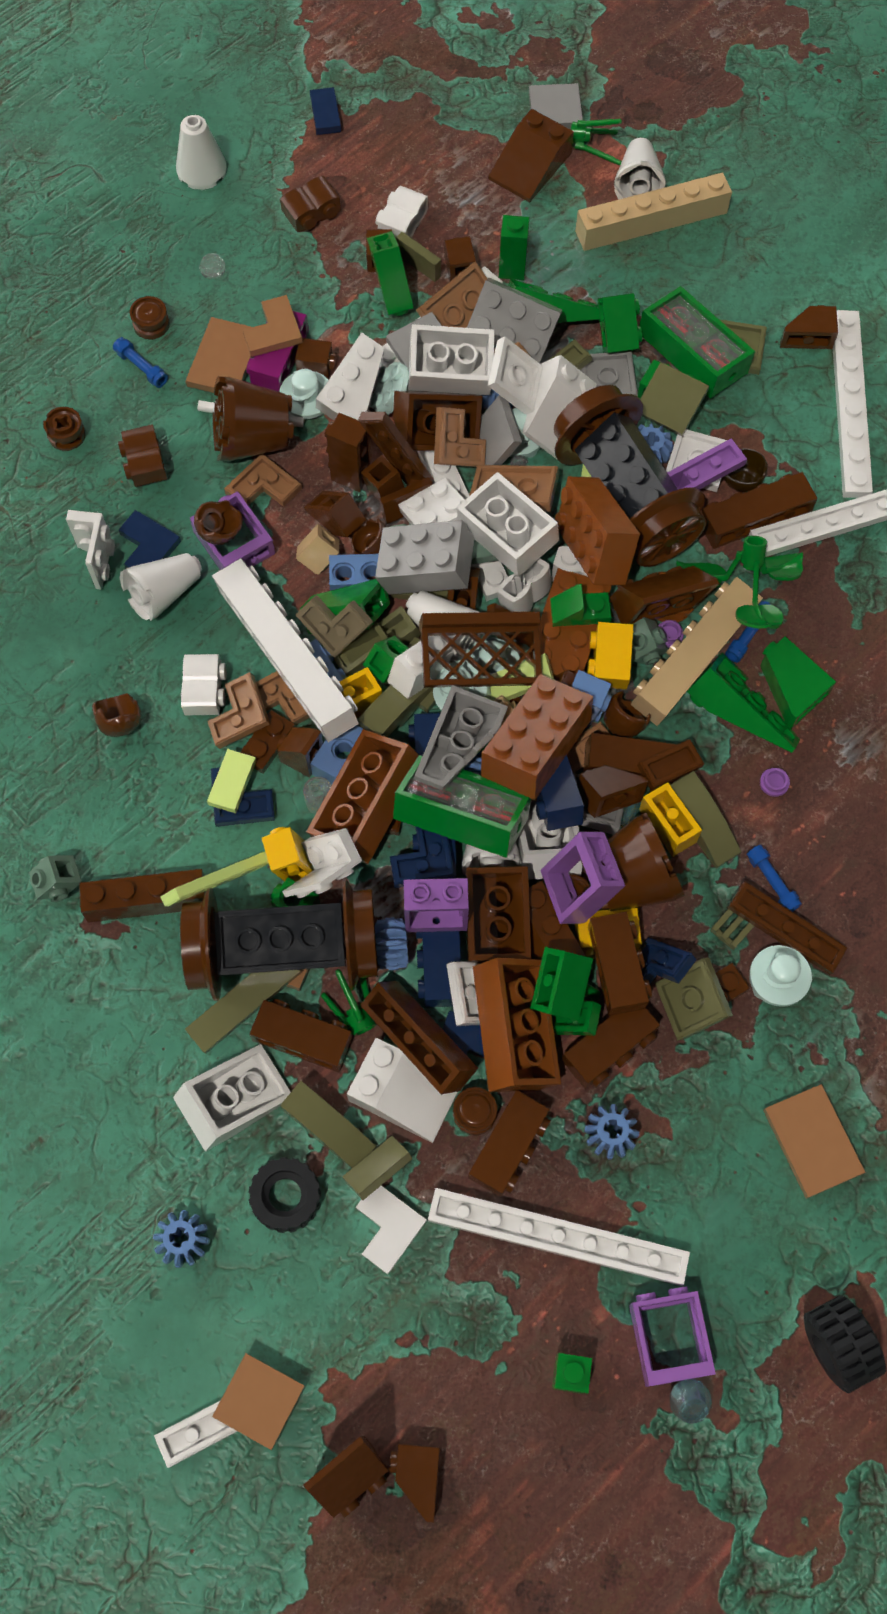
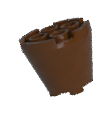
M218 376L214 387V395L218 396V399H215L214 412H212L214 451H220V455H217V461H234L288 447L289 438H293L294 425L292 421H289L288 413L292 410V396L236 378Z
M647 813L635 817L608 839L625 887L602 907L603 910L617 911L672 902L685 896Z

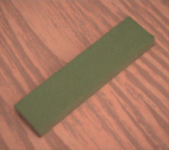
M290 970L249 974L186 1027L185 1030L206 1054L261 1007L263 1000L269 1001L299 976L301 971Z

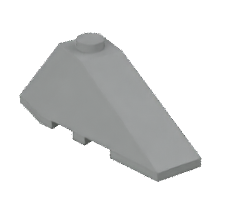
M452 685L417 768L414 780L443 790L494 737L501 726L508 706Z

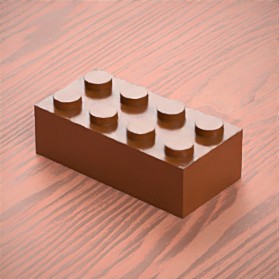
M568 476L566 486L561 491L560 510L555 515L560 535L593 585H626L640 533L600 478Z
M560 568L557 569L539 625L541 655L545 653L548 656L553 676L567 670L575 675L578 670L586 672L587 664L593 649H589L591 631L596 632L598 624L553 627L550 598L577 584H582L583 594L608 592L610 598L612 585H593L587 576ZM533 651L529 654L531 658H533Z
M540 674L482 751L481 777L535 800L591 721L593 696Z
M363 729L306 832L311 837L347 828L362 859L361 862L369 864L393 820L395 792L419 756L409 744Z
M495 958L473 966L489 1092L538 1091L561 1085L552 1015L530 1009L542 960Z

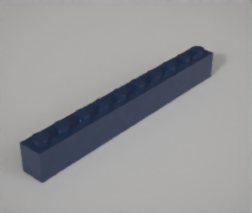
M440 713L414 714V725H408L409 742H415V751L418 755L423 756ZM412 834L413 852H419L417 836ZM448 838L455 878H457L455 840ZM438 918L433 919L434 924L440 922ZM459 931L416 932V939H422L423 950H417V969L424 968V980H418V998H425V1008L453 1007L446 964L461 962Z

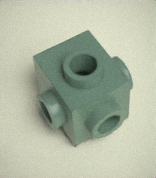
M644 617L633 623L632 661L651 665L661 659L660 655L667 652L668 649L665 645V642H667L666 635L657 626L656 621Z
M73 855L44 857L29 872L30 882L34 888L37 900L50 899L51 902L64 900L79 883H82Z

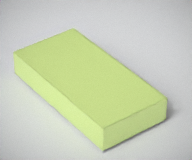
M227 749L207 799L208 805L236 813L256 764V758Z

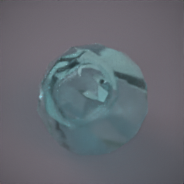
M694 1379L679 1381L669 1394L670 1408L680 1421L689 1424L701 1422L712 1409V1396L701 1381Z

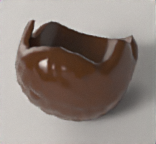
M227 500L203 503L194 515V525L197 534L213 545H223L233 540L239 533L243 522L241 512L235 509Z
M620 691L612 696L603 714V720L612 734L619 737L632 738L645 730L650 721L651 714L649 713L647 717H644L643 714L630 705L631 701L622 699L624 693Z
M128 693L95 701L92 705L96 725L107 736L121 737L128 735L141 723L142 714L137 700H134Z

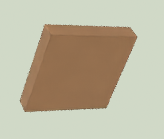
M245 1353L212 1417L266 1448L273 1450L305 1385Z

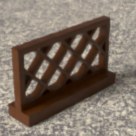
M540 611L422 613L419 620V633H421L424 688L452 687V685L456 687L531 686L540 674L542 675L539 638ZM519 634H532V647L527 652L514 642ZM461 635H469L477 642L468 653L455 643ZM490 635H498L506 642L497 653L484 642ZM428 636H440L448 644L437 654L428 646ZM509 645L522 656L513 667L500 657L501 653ZM479 646L492 656L491 660L484 667L480 666L471 657ZM450 647L463 657L454 668L441 657ZM532 651H533V658H531V657L529 656V654H530ZM429 654L434 658L430 663ZM524 659L534 667V677L524 678L515 670ZM466 660L479 671L473 679H465L457 672ZM495 660L508 671L502 678H494L486 671ZM436 661L449 671L444 679L430 680V668ZM512 674L515 678H508V676ZM453 675V676L456 677L457 679H449V678ZM481 675L485 677L483 679H478Z

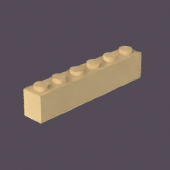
M722 172L578 210L575 232L583 250L587 251L727 214L732 190Z
M738 577L730 585L726 582L723 583L714 594L718 598L714 604L710 601L707 602L698 613L702 617L698 623L692 620L682 632L686 638L682 642L676 639L666 652L670 656L666 662L660 659L650 671L653 675L651 680L647 682L643 679L633 691L637 696L630 705L645 717L650 713V721L656 726L668 715L741 626V623L735 617L737 608L743 605H753V589ZM758 594V604H759L760 601L763 599V597H761V596Z

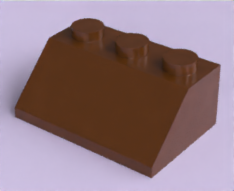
M394 391L393 420L395 426L413 450H435L436 407L465 409L464 438H480L481 395Z
M677 566L668 570L665 574L651 573L642 578V580L635 582L633 579L627 580L626 585L617 586L618 589L610 597V600L620 623L633 624L644 617L655 620L694 609L719 582L717 578L695 566L683 569L681 566Z
M528 866L466 868L465 878H468L469 905L467 926L468 962L481 964L495 958L531 959Z
M540 881L529 887L531 959L542 960L545 947L586 956L568 924L559 923L544 883Z

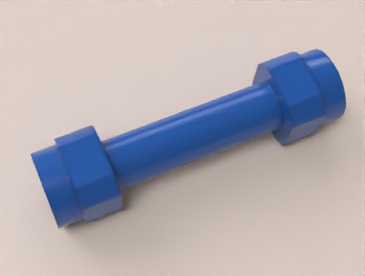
M120 337L114 342L113 350L123 360L129 359L147 376V380L153 386L161 388L166 384L168 375L164 373V370L157 365L153 367L134 351L133 344L129 340Z
M761 601V602L759 603V605L770 604V603H769V602H766V601ZM746 627L738 640L732 641L725 655L733 662H740L747 653V645L759 629Z
M762 845L751 849L746 855L754 868L759 867L780 898L778 903L791 912L802 905L799 896L795 891L790 892L769 862L770 854Z

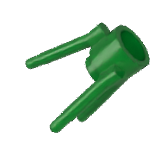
M622 120L573 121L570 130L574 131L573 143H575V149L587 151L607 161L621 165V160L592 148L585 143L591 142L592 134L616 135L618 133L617 129L593 128V126L621 124Z
M337 969L335 971L336 976L351 1009L346 1011L348 1017L346 1018L326 993H322L321 997L337 1018L348 1026L347 1030L352 1031L354 1036L361 1035L374 1028L376 1024L360 1006L361 1004L357 1005L341 970ZM359 978L365 1000L370 993L367 979Z

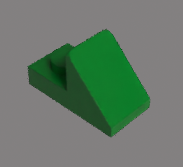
M577 584L550 598L553 627L611 622L608 592L583 594L582 584Z

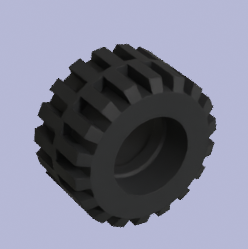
M839 1295L804 1314V1327L810 1345L827 1375L841 1390L849 1394L885 1374L884 1354L873 1329L856 1305L845 1296Z

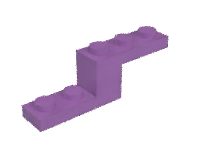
M731 438L667 473L677 489L688 487L701 489L744 466L747 458Z

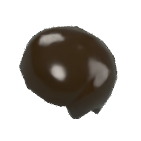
M743 448L740 450L747 458L746 464L727 474L724 478L728 486L734 490L748 492L763 483L768 464L761 453L753 449Z

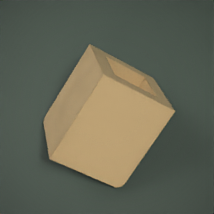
M317 524L297 546L296 559L315 574H320L329 564V555H337L339 553L340 540Z

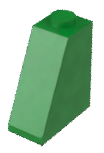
M503 215L498 278L524 280L530 217Z
M390 231L367 238L387 313L394 316L403 315L414 307L399 245L395 236Z
M376 579L316 594L335 616L354 600L373 621L365 630H369L390 605L388 593ZM312 595V596L304 603V605L300 608V610H301L314 596H316V595Z
M784 636L778 643L773 641L764 649L762 653L764 658L760 667L784 721L792 729L831 693L836 681Z

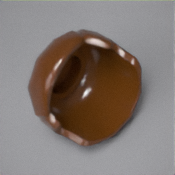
M379 518L377 521L368 519L366 525L353 535L351 547L354 554H379L382 530L387 527Z

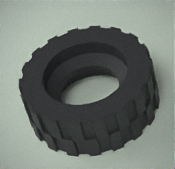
M282 1157L279 1160L273 1159L268 1161L267 1165H262L258 1169L259 1172L253 1176L252 1185L249 1186V1204L253 1210L252 1212L268 1229L276 1230L279 1233H284L285 1231H290L291 1233L295 1232L296 1229L304 1228L310 1220L315 1218V1213L321 1205L320 1198L322 1196L316 1175L308 1165L299 1162L298 1159ZM282 1179L293 1180L299 1185L301 1190L299 1204L290 1211L275 1209L269 1199L271 1187Z

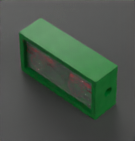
M678 287L642 312L639 324L642 329V337L679 371L693 375L696 379L709 385L706 395L710 399L748 374L755 350L683 287Z
M419 755L395 792L393 819L507 858L528 820L531 798L481 777V775L463 769L443 790L414 780L415 773L422 759V756Z

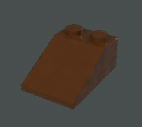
M531 109L515 128L489 173L488 180L530 203L572 154L574 131Z
M360 1436L303 1486L333 1518L339 1513L345 1518L360 1505L356 1498L368 1489L372 1495L387 1482L384 1474L389 1469L365 1436Z

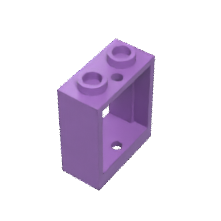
M238 491L222 497L218 502L227 500L235 509L240 511L244 523L255 539L227 555L222 556L215 545L206 542L197 534L194 516L190 517L194 534L220 570L240 558L247 567H250L275 554L272 538Z
M579 832L540 870L560 924L585 923L625 887L604 832ZM582 860L591 886L578 898L568 872Z
M468 878L404 880L406 932L467 931L469 911ZM438 918L440 922L434 924L433 919Z
M686 1286L668 1290L669 1296L656 1298L655 1292L636 1296L637 1302L629 1305L645 1387L716 1374L698 1291L689 1292ZM687 1303L699 1363L653 1371L641 1311Z

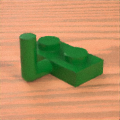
M587 984L585 997L593 1001H583L579 1021L552 1015L554 1035L595 1036L601 1005L594 1001L600 997V990Z

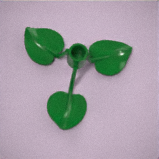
M747 536L744 538L742 551L736 552V557L727 572L721 566L712 563H683L677 560L676 567L681 566L683 569L695 566L717 578L719 584L714 588L716 589L720 587L721 581L729 579L741 560L745 569L754 571L753 605L738 607L735 613L737 621L751 628L764 629L768 627L777 629L783 624L784 617L781 610L771 604H758L759 571L762 574H768L769 577L775 580H796L801 577L803 572V552L765 557L767 540L760 536Z

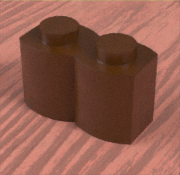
M324 176L316 177L307 182L303 187L295 188L280 198L281 210L297 232L310 230L318 221L331 219L341 210L340 197Z
M153 424L122 431V441H118L122 458L127 457L128 463L123 464L127 480L132 479L135 487L167 480Z

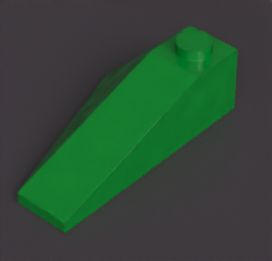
M514 279L509 280L508 286L562 309L557 323L599 320V309L596 303L578 299L576 302L566 294L557 292L550 295L543 287Z
M721 653L687 690L692 702L698 707H703L708 712L792 753L800 741L798 736L778 713L767 710L764 696L760 692L755 693L751 691L745 684L748 677L726 655Z

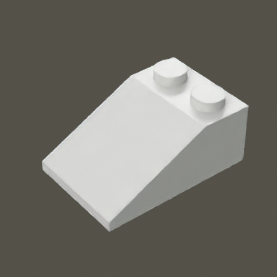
M562 355L541 363L543 367L534 411L527 414L522 433L554 458H556L554 450L558 439L554 434L553 428L557 417L570 402L581 394L596 388L597 385Z
M538 800L531 801L528 820L516 840L522 866H528V880L543 879L540 870L579 833L578 826L547 831L544 819L539 820L537 816L536 802ZM581 860L568 872L569 874L581 876Z
M375 1038L347 1092L349 1102L433 1143L458 1092L441 1095L399 1048Z
M260 1044L183 1083L173 1099L206 1152L280 1107L291 1091Z

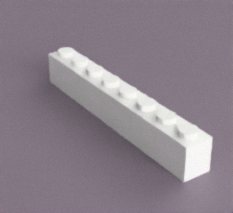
M240 558L213 574L212 577L221 595L321 731L327 742L329 743L358 725L359 723L354 713L358 711L356 704L349 695L346 697L342 695L343 688L335 676L331 678L328 676L327 672L329 670L320 656L318 658L313 656L315 651L308 639L305 637L301 640L299 628L293 619L287 621L285 618L287 613L279 601L275 603L272 601L274 596L266 583L261 585L258 582L261 579L252 565L247 567Z

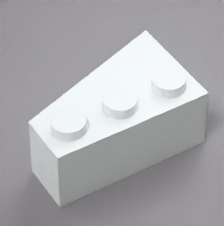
M361 333L317 396L316 409L332 420H335L339 412L356 420L359 419L361 412H368L383 360L384 347L364 333Z

